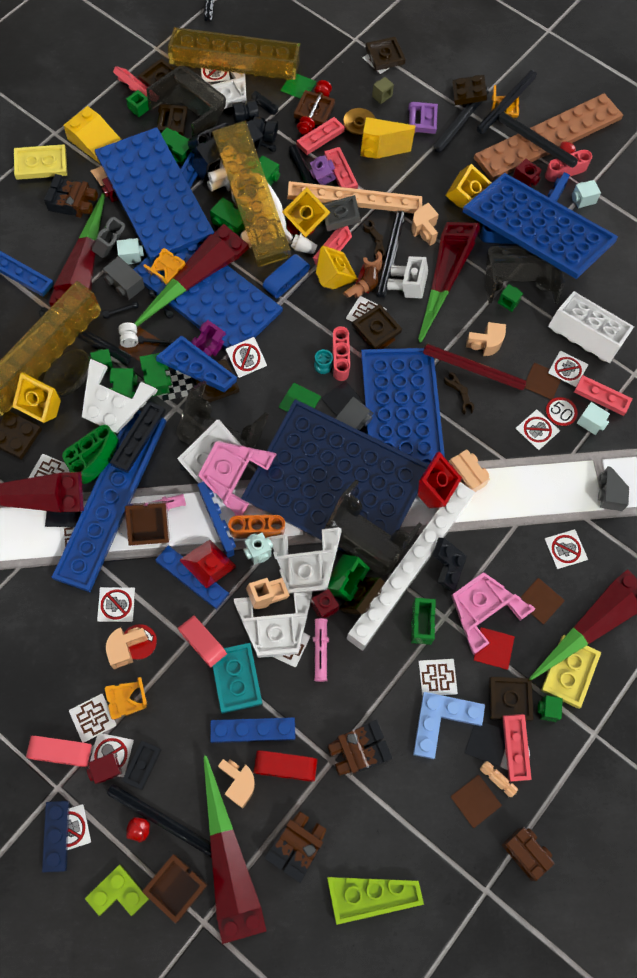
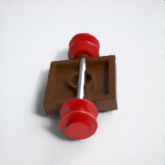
M319 80L314 92L305 90L294 112V118L300 120L297 124V129L303 135L311 132L315 125L320 126L327 122L335 105V99L329 97L332 86L326 80Z

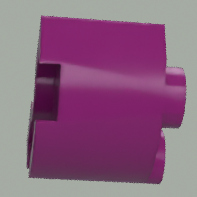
M207 320L200 327V336L193 338L191 343L208 356L212 354L216 356L224 344L222 338L226 333Z

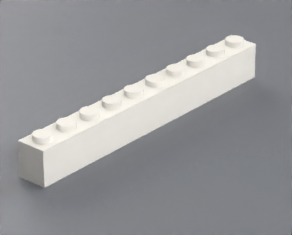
M461 482L458 484L446 506L439 508L385 582L382 592L370 603V609L361 615L347 636L348 641L362 651L365 649L433 554L438 538L446 536L467 507L475 493L473 490Z

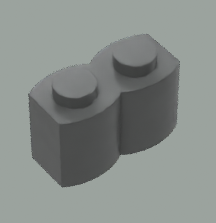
M116 217L110 218L104 229L99 232L92 246V251L102 258L106 257L117 243V240H119L125 224Z

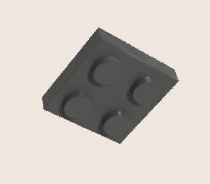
M355 195L323 204L331 212L325 218L327 231L337 230L361 222Z

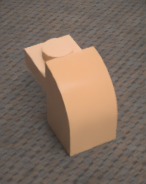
M429 203L418 208L414 213L411 231L414 237L420 234L421 238L431 246L436 242L438 232L434 229V226L437 223L439 214Z
M488 322L485 334L469 332L466 347L474 350L482 349L483 356L495 354L500 349L505 338L506 324Z
M268 578L249 583L246 588L254 609L266 608L270 604L287 599L290 596L283 578L270 582Z
M120 627L111 633L106 643V653L110 666L113 669L133 663L129 647L148 640L143 628H133L128 630L127 634H124Z
M223 759L218 765L219 769L234 779L225 796L243 809L254 792V776L247 765L240 772L238 771L239 765L231 759L228 762Z

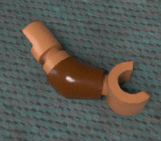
M378 251L376 253V261L370 262L367 258H363L364 275L357 284L343 292L347 298L352 295L358 298L362 295V292H370L378 285V273L383 267L381 252Z

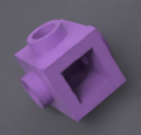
M325 155L319 156L310 162L312 167L310 170L313 179H317L320 185H325L336 179L333 172L335 166L332 160H328Z

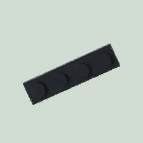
M151 401L147 402L110 461L111 466L126 473L130 471L164 416L165 408Z

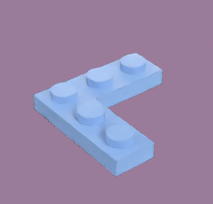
M423 692L413 755L435 759L441 718L482 726L485 704Z

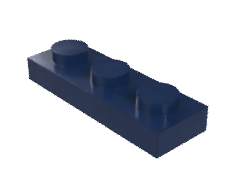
M70 801L46 802L42 872L67 871Z

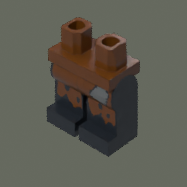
M55 174L50 185L51 188H49L44 201L48 211L76 215V217L81 218L83 213L91 214L93 206L88 200L96 201L98 192L96 189L89 188L88 182L63 179L62 175Z
M377 719L338 736L335 741L327 746L331 757L342 753L344 761L335 764L339 776L346 774L351 776L393 759L386 741H381L384 736ZM376 742H379V743H377V744H375V745H373V746H370V747H368V748H364V747H366V746H369V745H371V744H374V743H376Z
M301 811L293 820H289L265 857L266 860L281 870L292 851H294L295 853L284 872L299 883L303 880L322 846V839L326 832V828L316 823L311 833L303 829L309 817Z

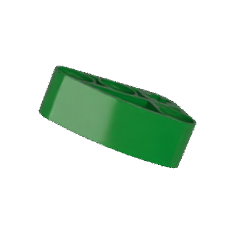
M101 425L75 442L62 455L69 471L81 472L83 484L91 482L105 469L112 459L117 448L118 436L108 425Z

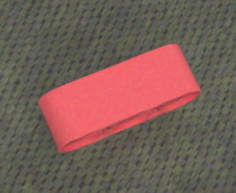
M588 150L571 153V155L578 159L577 165L573 168L557 158L551 160L546 170L545 178L549 182H555L557 178H561L564 172L569 174V177L585 172L591 162L592 153Z
M342 326L336 327L333 330L332 337L333 377L338 381H345L349 377L350 371L349 331Z
M194 615L178 627L183 637L210 668L227 655L221 644Z
M31 736L26 758L87 767L92 745L82 742Z

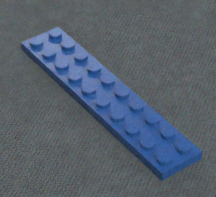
M138 410L133 415L134 417L120 430L115 453L142 411ZM161 419L128 473L111 466L110 462L100 473L86 502L84 511H82L52 575L53 580L91 592L126 514L125 506L131 503L166 425V419Z

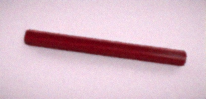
M426 344L423 353L425 355L523 390L526 386V380L430 344Z

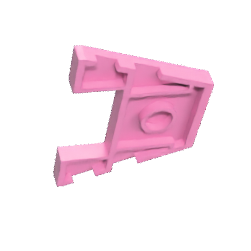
M216 441L198 476L224 501L223 503L235 513V516L244 515L249 503L232 494L249 461L268 470L277 454Z
M484 572L452 594L454 605L473 655L489 644L477 626L498 610L508 605L520 621L535 610L531 604L528 605L519 596L513 595L503 585Z

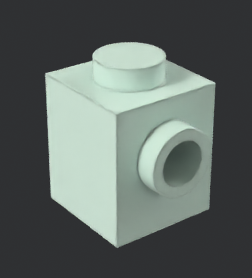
M595 180L576 184L571 196L577 207L581 208L596 204L601 192Z
M138 238L117 240L118 257L122 258L128 265L141 263V256H144L143 246L139 245Z
M591 402L577 424L596 435L599 430L603 431L608 425L609 421L606 419L610 413Z

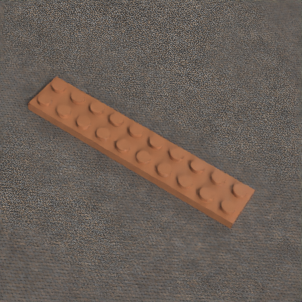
M604 93L530 129L559 147L564 141L573 143L621 120L623 114ZM516 134L476 153L474 160L489 179L494 181L504 173L509 174L515 171L516 167L525 159L534 162L549 153L520 134Z

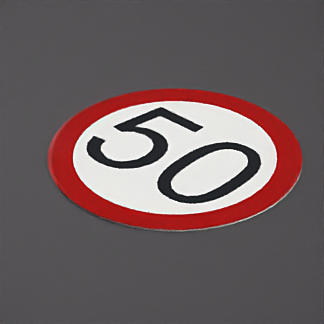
M563 397L552 399L546 407L548 418L556 425H570L576 420L578 415L575 404Z

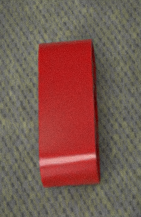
M257 751L253 773L314 782L318 759L269 751Z

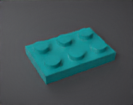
M247 643L224 648L227 655L213 665L221 713L263 705L251 644Z

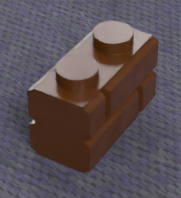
M521 827L502 846L531 881H537L554 865L551 859L553 856L545 846L541 847L536 842L537 836L531 829L528 828L526 830L525 827Z

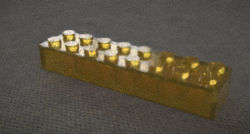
M174 27L168 44L169 64L296 80L300 61V43Z
M246 121L212 131L257 267L291 257L290 247Z
M76 281L0 360L1 416L12 408L20 373L23 372L38 380V377L50 368L52 362L63 354L68 345L73 344L76 337L86 330L88 324L99 316L101 308L94 293L80 282Z

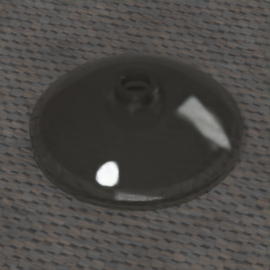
M71 350L62 354L46 371L43 383L54 388L59 397L74 393L87 379L90 362L89 355L82 350Z

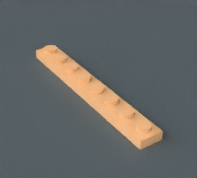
M288 182L287 199L294 200L307 187L321 203H329L355 195L358 207L396 212L399 210L405 213H415L418 208L422 207V196Z

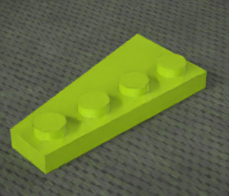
M327 877L336 925L424 905L419 881Z

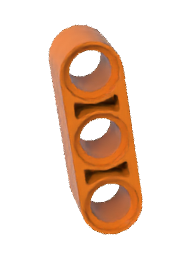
M280 515L233 516L228 522L229 533L237 539L247 538L254 533H257V535L263 533L265 538L283 535L285 533V520ZM236 524L242 526L240 530H234L232 527ZM255 524H260L262 526L258 530L252 528V526ZM273 524H280L281 528L273 529L271 526Z

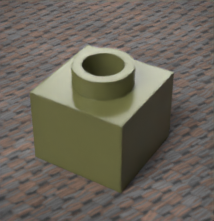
M386 77L376 81L373 85L372 97L382 104L392 97L394 84Z

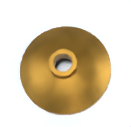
M354 108L345 114L343 123L349 132L363 135L366 117L375 119V116L369 110Z

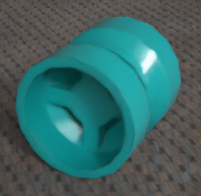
M322 349L315 354L314 368L318 373L327 374L331 371L332 353Z

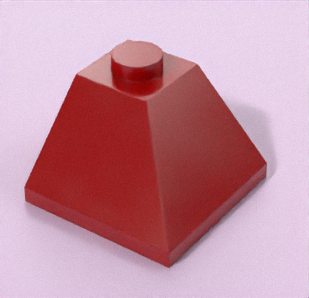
M440 452L435 454L419 480L418 497L429 509L445 507L462 479Z
M210 539L180 559V562L206 589L236 568V565Z

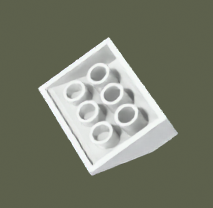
M574 291L557 310L548 326L555 333L565 336L570 342L580 345L585 351L595 354L600 360L608 363L612 361L634 328L631 324Z

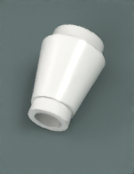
M295 234L291 248H294V251L314 255L317 244H314V242L301 234L300 236Z

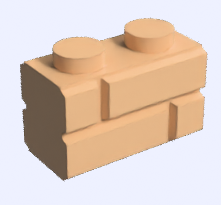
M467 449L449 460L451 466L462 477L460 482L474 492L488 484L490 480L488 471L480 467L475 454H470Z

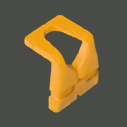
M494 85L492 92L493 102L491 111L495 108V104H499L505 97L496 96V85ZM519 97L504 111L513 118H518Z
M163 248L152 267L150 268L144 264V268L149 274H155L161 282L167 285L186 263ZM164 270L165 278L158 271Z
M138 677L137 682L105 687L107 702L110 703L108 707L112 720L119 719L123 715L128 716L146 708L147 702L141 677ZM137 688H140L142 703H137L130 699L131 694Z

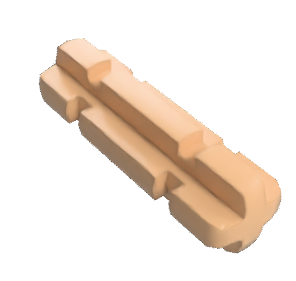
M488 761L484 762L480 767V771L488 775V778L500 789H504V792L509 797H513L518 788L513 783L510 784L509 780L497 769H494L491 763Z

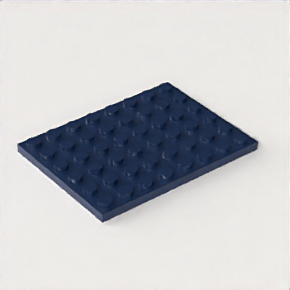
M295 399L267 449L269 452L276 453V457L268 470L258 466L241 499L270 515H280L286 523L321 541L322 529L341 528L342 532L337 549L351 556L359 557L364 563L379 570L418 494L419 480L429 464Z

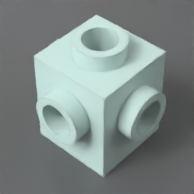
M254 533L245 540L243 551L247 559L251 558L255 565L265 562L271 557L273 545L269 537L265 538L263 533L258 535Z

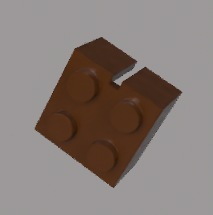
M167 501L149 502L148 506H145V502L130 503L125 506L128 546L169 543L170 532Z
M173 854L142 892L176 924L207 888L208 884L194 871H191L189 874L190 867L177 855Z

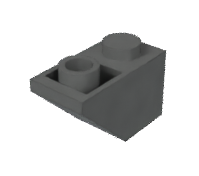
M607 466L599 476L601 489L598 493V501H600V508L623 511L629 505V486L612 467Z

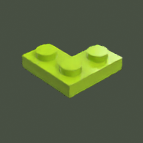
M119 865L85 900L99 916L116 900L133 916L149 898L142 892L143 890L125 869Z

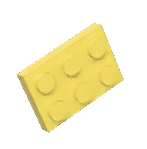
M65 144L14 148V175L16 180L54 177L55 174L67 176Z
M565 635L561 637L560 642L565 638ZM585 646L548 670L541 691L553 697L563 698V702L580 709L601 652Z

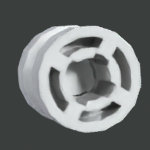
M128 322L120 324L118 328L121 335L119 339L120 345L126 348L136 346L138 344L137 326L134 323Z

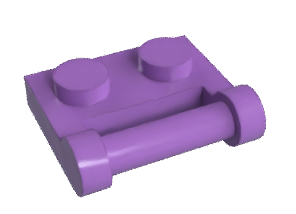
M410 102L408 104L409 125L416 126L414 133L436 134L438 104ZM416 111H421L420 124L415 123Z

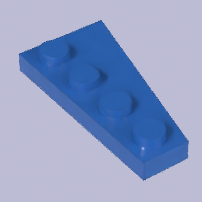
M182 335L156 356L157 362L222 392H226L237 382V377Z

